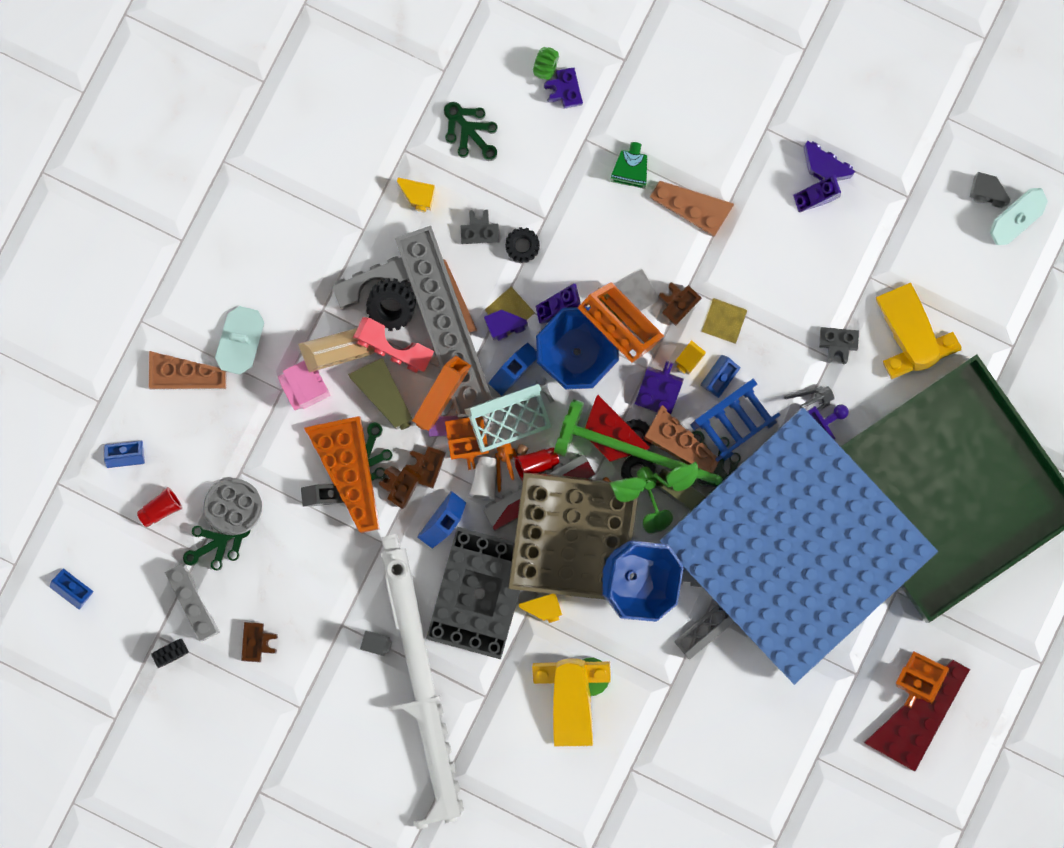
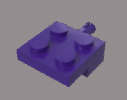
M666 361L663 371L650 366L647 367L634 403L635 405L654 412H658L663 405L670 415L672 414L684 378L670 374L674 363L670 362L668 367L669 361Z

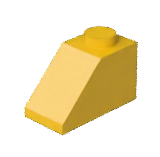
M397 178L398 186L411 206L415 207L416 211H431L436 190L435 185Z
M691 340L675 360L676 368L683 374H690L704 358L706 352Z
M556 594L546 595L519 604L520 609L543 621L548 620V623L560 620L559 616H562Z

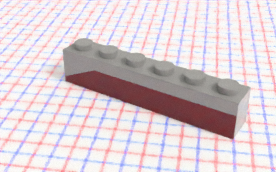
M579 453L569 458V463L565 465L560 463L552 468L553 472L549 473L550 475L588 479L595 476V472L584 454L580 456ZM522 485L519 486V491L515 493L510 491L502 495L503 499L496 503L493 500L485 505L486 509L483 512L494 531L518 519Z

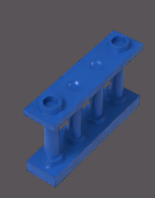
M754 378L690 424L694 431L699 427L702 430L704 429L722 454L715 458L717 462L722 458L726 461L734 455L732 452L734 449L766 426L770 429L778 423L776 419L781 414L778 412L771 417L755 396L753 388L758 384ZM742 396L750 400L765 420L759 427H756L739 404V399ZM728 406L736 411L751 433L744 438L741 437L726 417L724 409ZM713 417L721 421L736 443L729 449L711 427L709 420Z

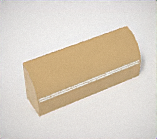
M357 328L298 344L309 373L373 355L375 349L370 346L365 348L357 344L358 340L353 338Z

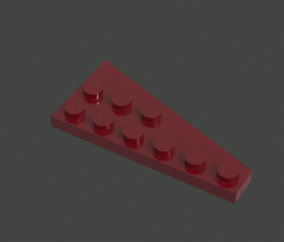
M951 660L946 665L949 671L932 704L923 699L916 698L912 708L903 705L863 743L915 772L970 669L955 660Z

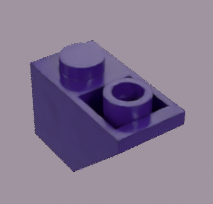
M499 310L484 317L493 340L502 341L508 338V334L515 332V334L521 333L528 326L526 319L504 310Z

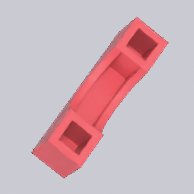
M368 317L362 318L353 338L358 340L357 344L365 348L370 346L375 349L374 352L383 357L385 354L390 356V360L396 364L401 365V363L408 365L407 369L414 373L418 371L425 372L434 353L433 350L414 342L403 349L393 348L385 337V326Z

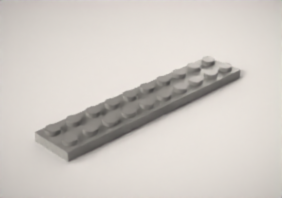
M430 225L399 236L395 240L441 370L455 355L472 365L452 396L456 413L460 419L466 417L464 409L491 400L492 396L432 226Z

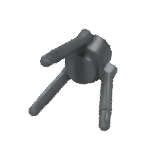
M820 386L816 389L784 396V399L816 393L815 398L801 404L800 408L818 402L822 404L817 408L820 412L825 407L831 405L830 401L834 400L835 397L829 386L824 388Z

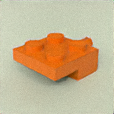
M469 417L445 421L451 460L458 458L467 459L468 470H472L471 462L473 469H476L474 457L488 454L489 450L481 453ZM483 417L475 418L477 426L484 429ZM486 433L482 439L485 447L488 446Z
M913 651L906 667L904 666L896 681V687L909 694L904 705L912 708L916 698L923 699L932 704L949 668Z

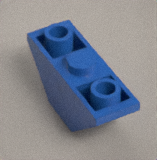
M527 342L501 366L488 384L499 395H504L537 361L536 349Z
M450 491L417 538L433 549L446 539L460 522L467 502L453 491Z

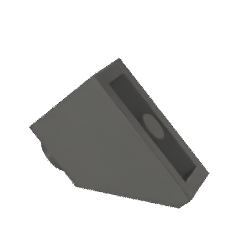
M334 484L301 487L303 507L344 503Z

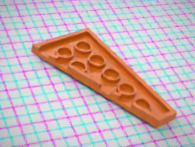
M357 416L304 427L359 532L365 533L379 530L361 417Z

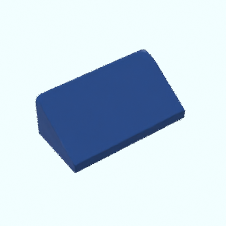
M721 355L700 385L717 398H720L741 367L729 357Z
M143 441L104 445L106 467L114 468L144 464Z
M64 568L50 583L52 590L79 610L94 592Z

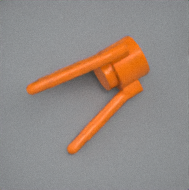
M510 443L496 447L498 492H501L500 459L502 462H506L511 480L515 479L510 460L517 456L515 448L512 449Z

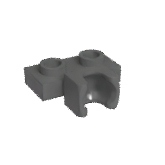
M469 210L470 225H460L461 244L499 243L498 223L489 224L488 210L483 211L481 219H477L474 211Z
M821 327L819 348H829L827 362L831 363L834 356L839 355L842 364H846L848 362L849 350H858L859 330Z

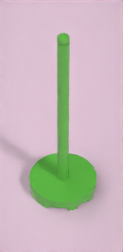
M574 399L570 403L554 449V453L565 457L573 437L576 435L670 469L688 465L578 426L584 402ZM698 468V479L715 483L716 485H720L723 482L721 476Z

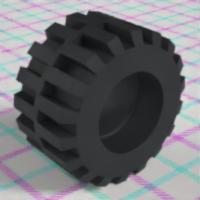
M387 278L385 282L381 280L377 285L375 284L372 290H370L366 303V313L369 314L368 318L384 325L385 328H388V331H393V328L397 331L401 329V326H407L408 322L412 319L416 305L414 291L411 292V287L409 285L406 287V282L401 281V283L397 282L398 279L395 278L393 281ZM388 298L394 299L399 302L402 308L390 311L382 306L381 301Z

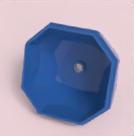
M577 307L562 308L536 335L537 364L565 390L593 389L619 361V350ZM575 349H579L581 353L579 355H575L573 351Z
M629 541L614 550L606 561L603 568V596L621 619L657 622L678 605L684 567L668 544Z

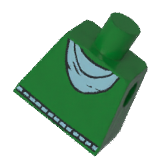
M631 142L629 151L621 150L611 174L610 182L642 189L646 188L647 155L640 154L641 143Z

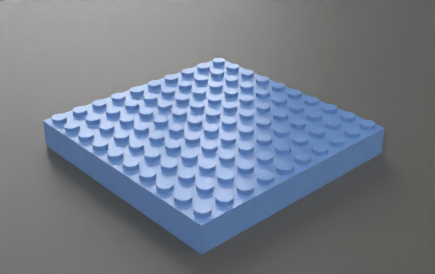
M801 408L659 540L662 544H668L683 567L793 685L804 677L938 552L804 408Z

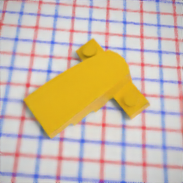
M911 283L876 297V301L884 314V319L893 332L895 341L903 351V353L883 361V365L891 380L913 370L928 369L940 359L962 350V346L954 332L935 338L927 314Z
M568 658L558 662L533 663V684L554 683V747L593 746V720L589 683L611 682L610 661L585 662L581 659Z

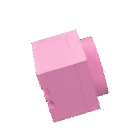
M304 360L283 370L284 374L278 376L279 382L295 411L300 408L305 409L331 396L319 370L309 373Z

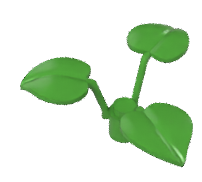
M694 462L690 465L675 468L668 473L666 481L660 478L657 473L653 474L649 467H643L638 470L637 477L611 482L610 485L616 498L621 502L632 501L639 496L640 492L644 491V488L647 489L655 513L647 514L643 519L642 525L647 533L654 534L666 529L673 521L671 511L658 510L651 491L656 486V481H660L668 488L673 487L675 491L685 490L695 482L698 475V465Z

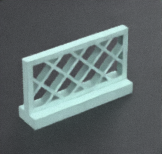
M534 384L464 409L466 416H469L481 453L552 428L540 391H542L540 384ZM533 397H536L538 402L536 410L527 406L529 400ZM514 404L522 407L519 416L510 413ZM525 409L534 413L530 422L521 418ZM497 410L505 413L501 423L492 419ZM508 415L517 419L513 429L504 425ZM537 415L543 417L545 426L537 427L533 424ZM482 416L488 419L484 429L477 426L475 418ZM491 421L500 425L495 435L487 431ZM520 421L528 425L525 433L516 431ZM502 427L511 431L506 440L498 437ZM485 433L494 438L491 445L487 447L484 446L482 441Z

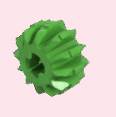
M543 47L539 50L533 68L534 76L543 80L552 78L558 64V51L550 47Z

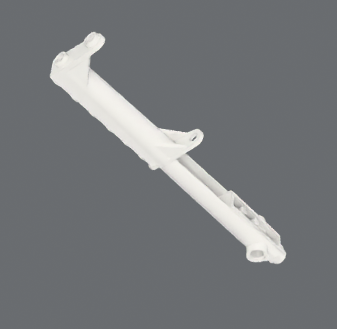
M397 534L382 537L384 553L380 554L396 629L400 630L416 701L388 708L389 711L403 709L417 718L436 799V805L429 816L413 822L416 829H423L428 827V823L445 820V823L457 821L456 818L461 817V811H464L463 800L458 798L457 792H460L458 780L455 781L453 773H456L454 761H450L449 754L452 753L451 744L446 742L445 735L448 734L446 723H442L441 715H444L442 704H438L441 698L440 695H435L406 548L400 549ZM397 564H400L403 568L400 575L394 571Z

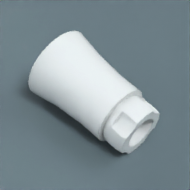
M484 456L478 458L469 493L470 497L482 500H495L497 459Z

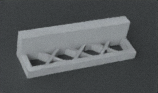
M719 604L674 641L689 660L735 622L730 616L725 618L726 612L724 609L723 611L718 610L721 608ZM715 612L723 613L722 622L719 624L711 623L712 614ZM709 618V623H703L706 619ZM700 624L708 625V634L705 636H696L697 627ZM685 637L694 638L693 646L689 650H686L680 643Z

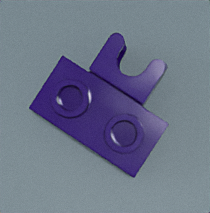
M575 67L557 70L555 72L556 79L544 83V89L554 91V94L549 95L548 103L562 100L564 109L583 104Z

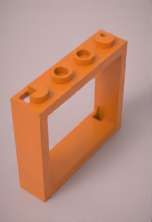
M612 282L591 293L577 307L631 363L653 349L664 337ZM607 293L610 295L608 299L604 297ZM600 298H601V299L619 316V318L644 342V344H642V343L621 323V321L599 300ZM588 305L591 306L589 310L585 308ZM632 349L636 352L634 357L629 353Z

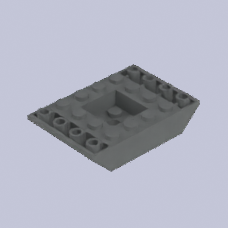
M457 527L427 633V640L501 660L520 590L508 588L514 542ZM477 588H482L485 591V596L482 599H477L474 596V591Z

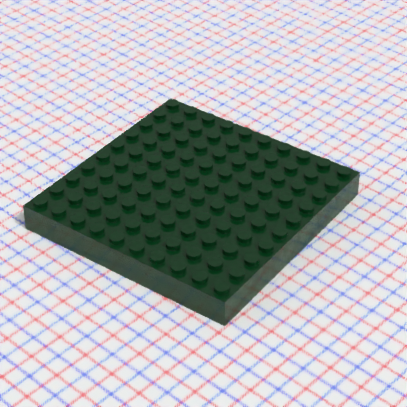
M977 354L841 446L849 457L938 550L929 561L901 586L926 623H930L1064 531V477Z

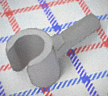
M543 377L545 384L540 385L541 390H543L549 402L552 403L554 399L547 388V379Z

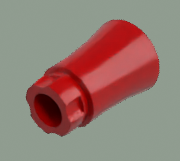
M552 447L525 455L514 456L515 468L520 479L523 481L524 473L539 474L560 463L559 456L554 453L555 448Z
M166 487L157 497L144 505L137 512V516L145 527H149L153 523L156 524L170 514L183 509L175 493L169 487Z

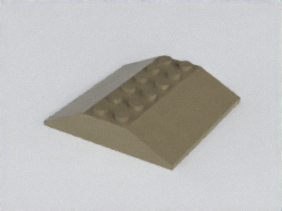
M524 473L508 588L606 600L603 596V568L614 550L632 541L638 497L629 502L619 501L609 481L563 475Z

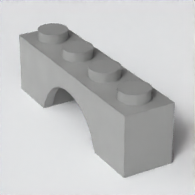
M392 257L384 265L376 264L371 266L370 270L365 273L359 271L352 275L353 278L348 280L343 278L336 281L335 285L331 287L340 308L344 310L358 304L363 287L371 281H385L387 278L393 281L395 278L400 283L401 281L410 282L402 257Z
M181 563L166 571L165 574L198 640L205 641L220 633L196 590L194 580L186 564Z

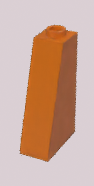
M456 355L444 365L412 420L420 429L429 431L435 425L472 365Z

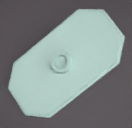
M1030 188L995 218L990 234L996 245H1008L1043 215L1048 200L1042 188Z
M239 306L227 314L215 359L222 371L240 375L252 367L265 324L258 310Z

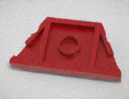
M599 395L596 396L585 428L648 450L650 447ZM589 440L610 462L630 456V454Z

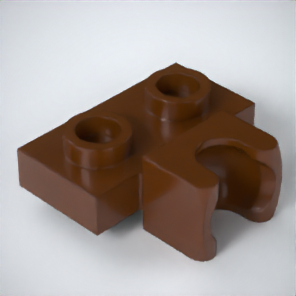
M670 282L668 288L671 290L672 295L666 296L664 293H660L658 298L667 306L662 314L676 326L702 297L689 285L681 292L674 283Z
M429 446L425 455L410 451V455L416 458L417 462L415 465L406 464L405 466L422 476L418 484L434 489L446 452Z
M390 466L384 471L389 478L386 477L379 481V485L387 491H391L387 498L389 501L404 509L422 476L407 466L402 471L394 466Z
M244 622L241 661L261 662L262 653L276 654L277 649L270 648L268 642L271 639H277L278 634L264 633L263 623Z

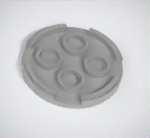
M241 479L226 480L215 484L208 491L204 500V513L208 523L216 531L226 535H239L249 531L257 524L262 513V501L256 488L247 481Z

